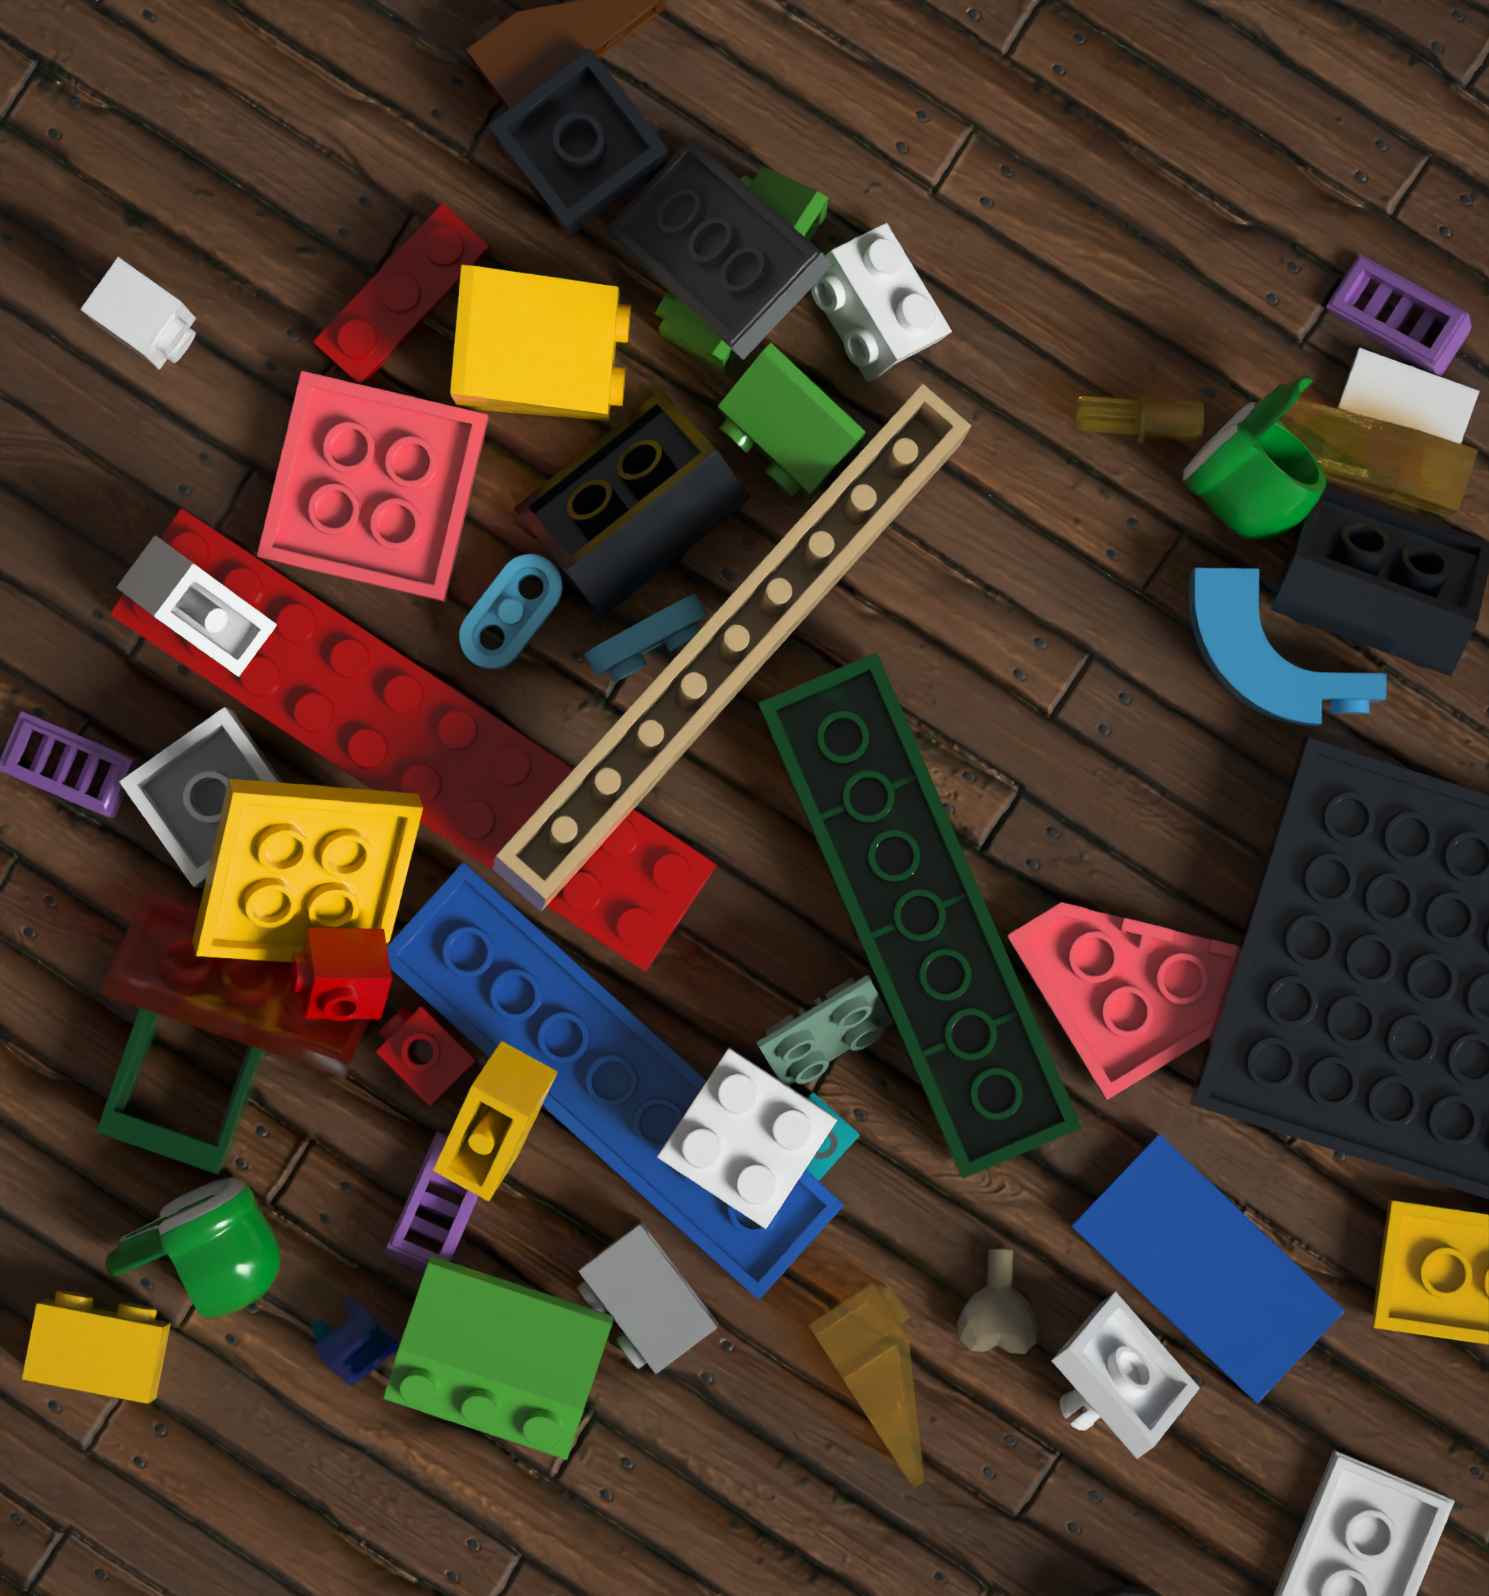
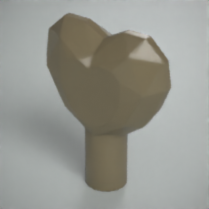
M988 1249L987 1286L971 1296L963 1307L956 1323L958 1340L968 1351L985 1352L998 1346L1008 1353L1025 1354L1037 1342L1039 1325L1034 1311L1026 1298L1012 1287L1013 1250Z

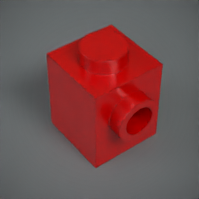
M308 928L302 954H293L290 966L291 989L293 993H302L305 1019L347 1021L350 1019L382 1018L392 980L384 929Z
M404 1006L378 1032L386 1042L376 1053L429 1106L434 1105L479 1060L426 1006H421L414 1014Z

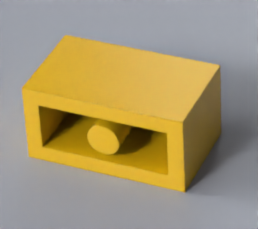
M501 1041L472 1084L433 1171L489 1202L518 1157L558 1071Z
M62 1290L56 1291L55 1300L44 1299L36 1304L22 1380L147 1404L157 1397L171 1322L155 1320L157 1309L120 1302L117 1312L93 1308L94 1297Z

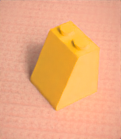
M461 265L450 390L456 406L471 410L609 421L611 405L623 406L626 368L614 367L616 342L628 343L631 305L619 304L620 292L617 286Z

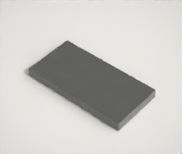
M692 137L605 229L612 238L743 360L834 265L818 248Z

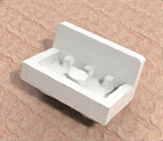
M887 223L831 250L825 255L834 265L811 288V293L814 301L826 313L844 343L847 356L857 365L865 380H874L893 365L941 341L952 332Z

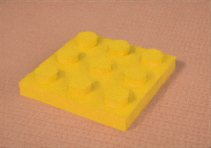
M229 779L192 940L196 956L291 962L293 954H302L308 928L384 929L388 946L423 811L419 794Z

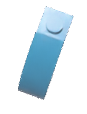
M1194 568L1189 573L1190 618L1198 648L1217 680L1237 700L1250 709L1280 722L1315 727L1322 724V702H1331V713L1369 714V702H1380L1386 699L1387 674L1324 673L1308 671L1289 663L1272 648L1263 632L1259 617V569Z

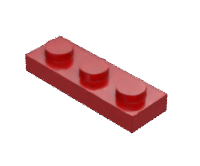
M442 203L320 333L313 343L353 381L364 385L460 283L461 265L476 266L491 250L490 246L451 209Z

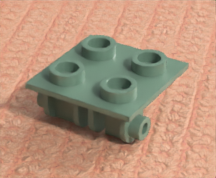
M868 975L857 982L851 977L846 982L826 993L827 1000L824 1002L818 997L814 1000L817 1005L814 1008L805 1012L802 1007L797 1010L800 1016L796 1019L791 1014L765 1030L768 1036L756 1043L780 1081L790 1086L795 1082L803 1084L816 1079L826 1071L830 1061L850 1049L857 1051L872 1045L882 1036L884 1028L894 1023Z

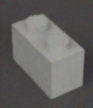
M642 1221L587 1261L578 1270L585 1280L577 1286L578 1291L591 1309L605 1314L609 1311L614 1316L615 1321L624 1331L615 1339L637 1369L648 1363L654 1373L657 1374L718 1328L716 1319Z

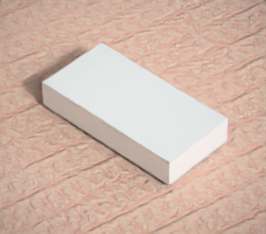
M1359 348L1355 354L1336 410L1456 453L1462 442L1479 390Z

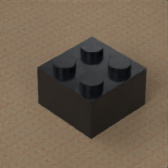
M591 48L488 125L494 142L568 239L651 177L669 161L667 147Z

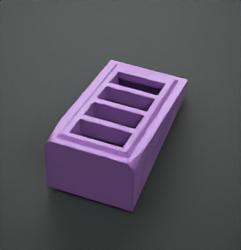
M1359 254L1326 306L1329 312L1423 371L1440 377L1456 355L1472 327L1469 313ZM1370 279H1372L1380 286L1365 309L1361 311L1354 307ZM1392 294H1395L1401 299L1386 323L1377 320ZM1417 308L1423 314L1409 336H1406L1400 331L1413 310ZM1439 322L1444 325L1441 333L1431 348L1424 346L1423 344L1436 323Z
M21 711L1 756L0 771L101 815L115 819L126 794L119 781L135 771L140 760ZM35 730L44 734L31 767L28 769L18 764L30 735ZM56 740L65 743L66 747L51 779L42 775V772ZM78 750L89 753L77 784L73 788L64 783ZM103 759L112 764L98 797L87 794L100 761Z
M439 1132L435 1134L384 1252L385 1257L421 1273H425L431 1256L451 1261L478 1198L476 1194L433 1171L448 1136ZM428 1183H433L463 1196L461 1205H456L426 1192ZM418 1206L452 1220L453 1224L450 1231L414 1216ZM407 1231L442 1245L440 1254L438 1255L404 1240Z

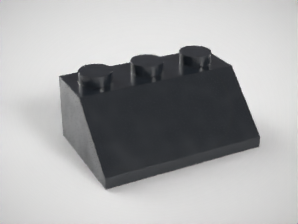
M660 390L513 509L597 613L603 617L618 604L627 600L633 592L669 563L678 559L684 551L714 527L728 519L751 496L717 449L673 401Z
M1326 482V487L1320 499L1309 514L1298 524L1281 570L1271 611L1290 617L1298 623L1312 625L1350 639L1358 645L1372 647L1407 660L1418 667L1429 668L1451 677L1478 623L1489 573V542Z

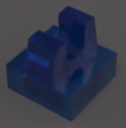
M350 1295L342 1302L344 1309L349 1315L348 1321L335 1331L322 1319L311 1326L318 1343L314 1348L326 1366L352 1387L399 1349L400 1344L387 1326Z

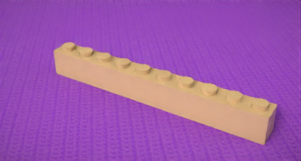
M922 384L496 855L492 869L542 912L957 450L971 425L927 386Z

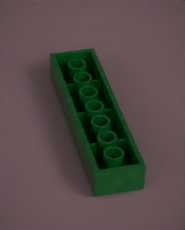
M876 652L758 703V708L962 1179L1081 1129L1080 1122L878 653Z

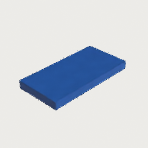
M1159 1133L1150 1140L1070 1225L1256 1403L1275 1386L1345 1312L1338 1303Z

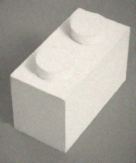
M117 257L80 309L99 328L159 370L167 359L172 363H176L186 352L196 334L190 328L196 318L187 307L176 297L119 257Z

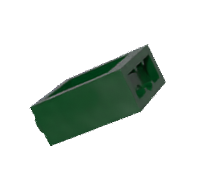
M167 978L164 988L156 985L147 986L96 1132L209 1172L220 1174L225 1172L275 1027L261 1022L264 1011L259 1008L228 999L225 1009L201 1001L203 989L179 980ZM164 1007L251 1037L215 1141L128 1111Z

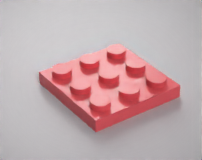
M301 371L257 557L267 561L445 602L489 419L488 414Z

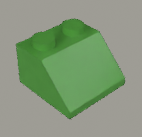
M772 343L760 353L718 405V414L725 420L718 427L719 430L743 453L746 454L752 447L761 453L771 463L765 470V473L792 498L800 490L811 500L863 444L865 431Z

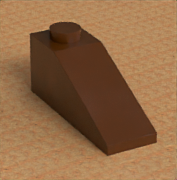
M577 0L517 11L506 20L499 14L486 21L473 32L470 38L474 44L467 48L466 51L471 64L504 108L509 110L589 48L600 59L667 9L666 0Z

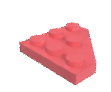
M1062 902L1005 936L1105 1100H1108L1210 1038L1238 949L1237 945L1213 939L1210 940Z

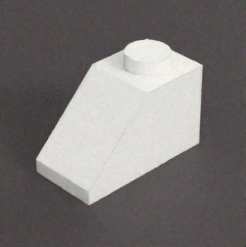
M156 535L116 587L151 615L238 677L277 626V624Z

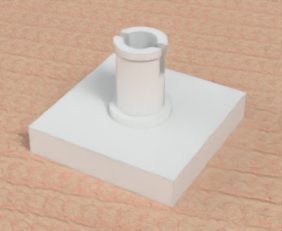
M1114 1292L1094 1309L1051 1360L1075 1387L1073 1391H1069L1060 1399V1409L1065 1419L1084 1406L1082 1409L1083 1413L1070 1424L1078 1430L1085 1431L1093 1426L1095 1421L1102 1418L1137 1459L1158 1443L1200 1389L1117 1292Z

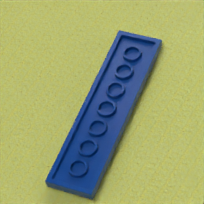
M465 862L457 868L387 946L390 969L489 1058L500 1042L503 1041L558 1071L542 1106L758 1300L761 1299L844 1206V1203L805 1169L765 1229L657 1158L707 1080Z

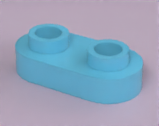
M525 554L512 559L472 608L461 625L459 641L464 654L473 664L488 670H497L509 666L518 658L558 606L563 593L561 575L551 561L535 554ZM529 576L538 577L543 582L542 594L532 600L522 597L519 591L520 583ZM491 626L502 629L505 636L502 646L496 650H488L481 644L482 632Z
M694 594L611 637L584 655L596 677L609 673L613 682H616L646 666L647 663L642 654L665 643L668 650L672 652L688 644L700 631L701 628L698 624L709 616L697 594Z

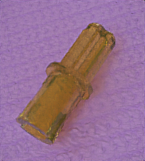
M1139 392L1136 399L1081 396L1078 398L1075 407V426L1082 432L1134 435L1135 443H1143L1145 438H1170L1200 442L1204 426L1203 401L1198 400L1174 401L1148 398L1146 392Z

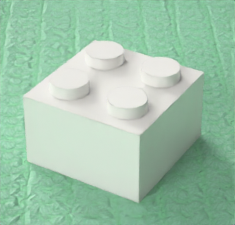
M226 707L219 710L119 781L193 887L203 888L206 883L229 779L284 783L234 711Z
M729 1047L657 1158L766 1229L837 1122V1118Z

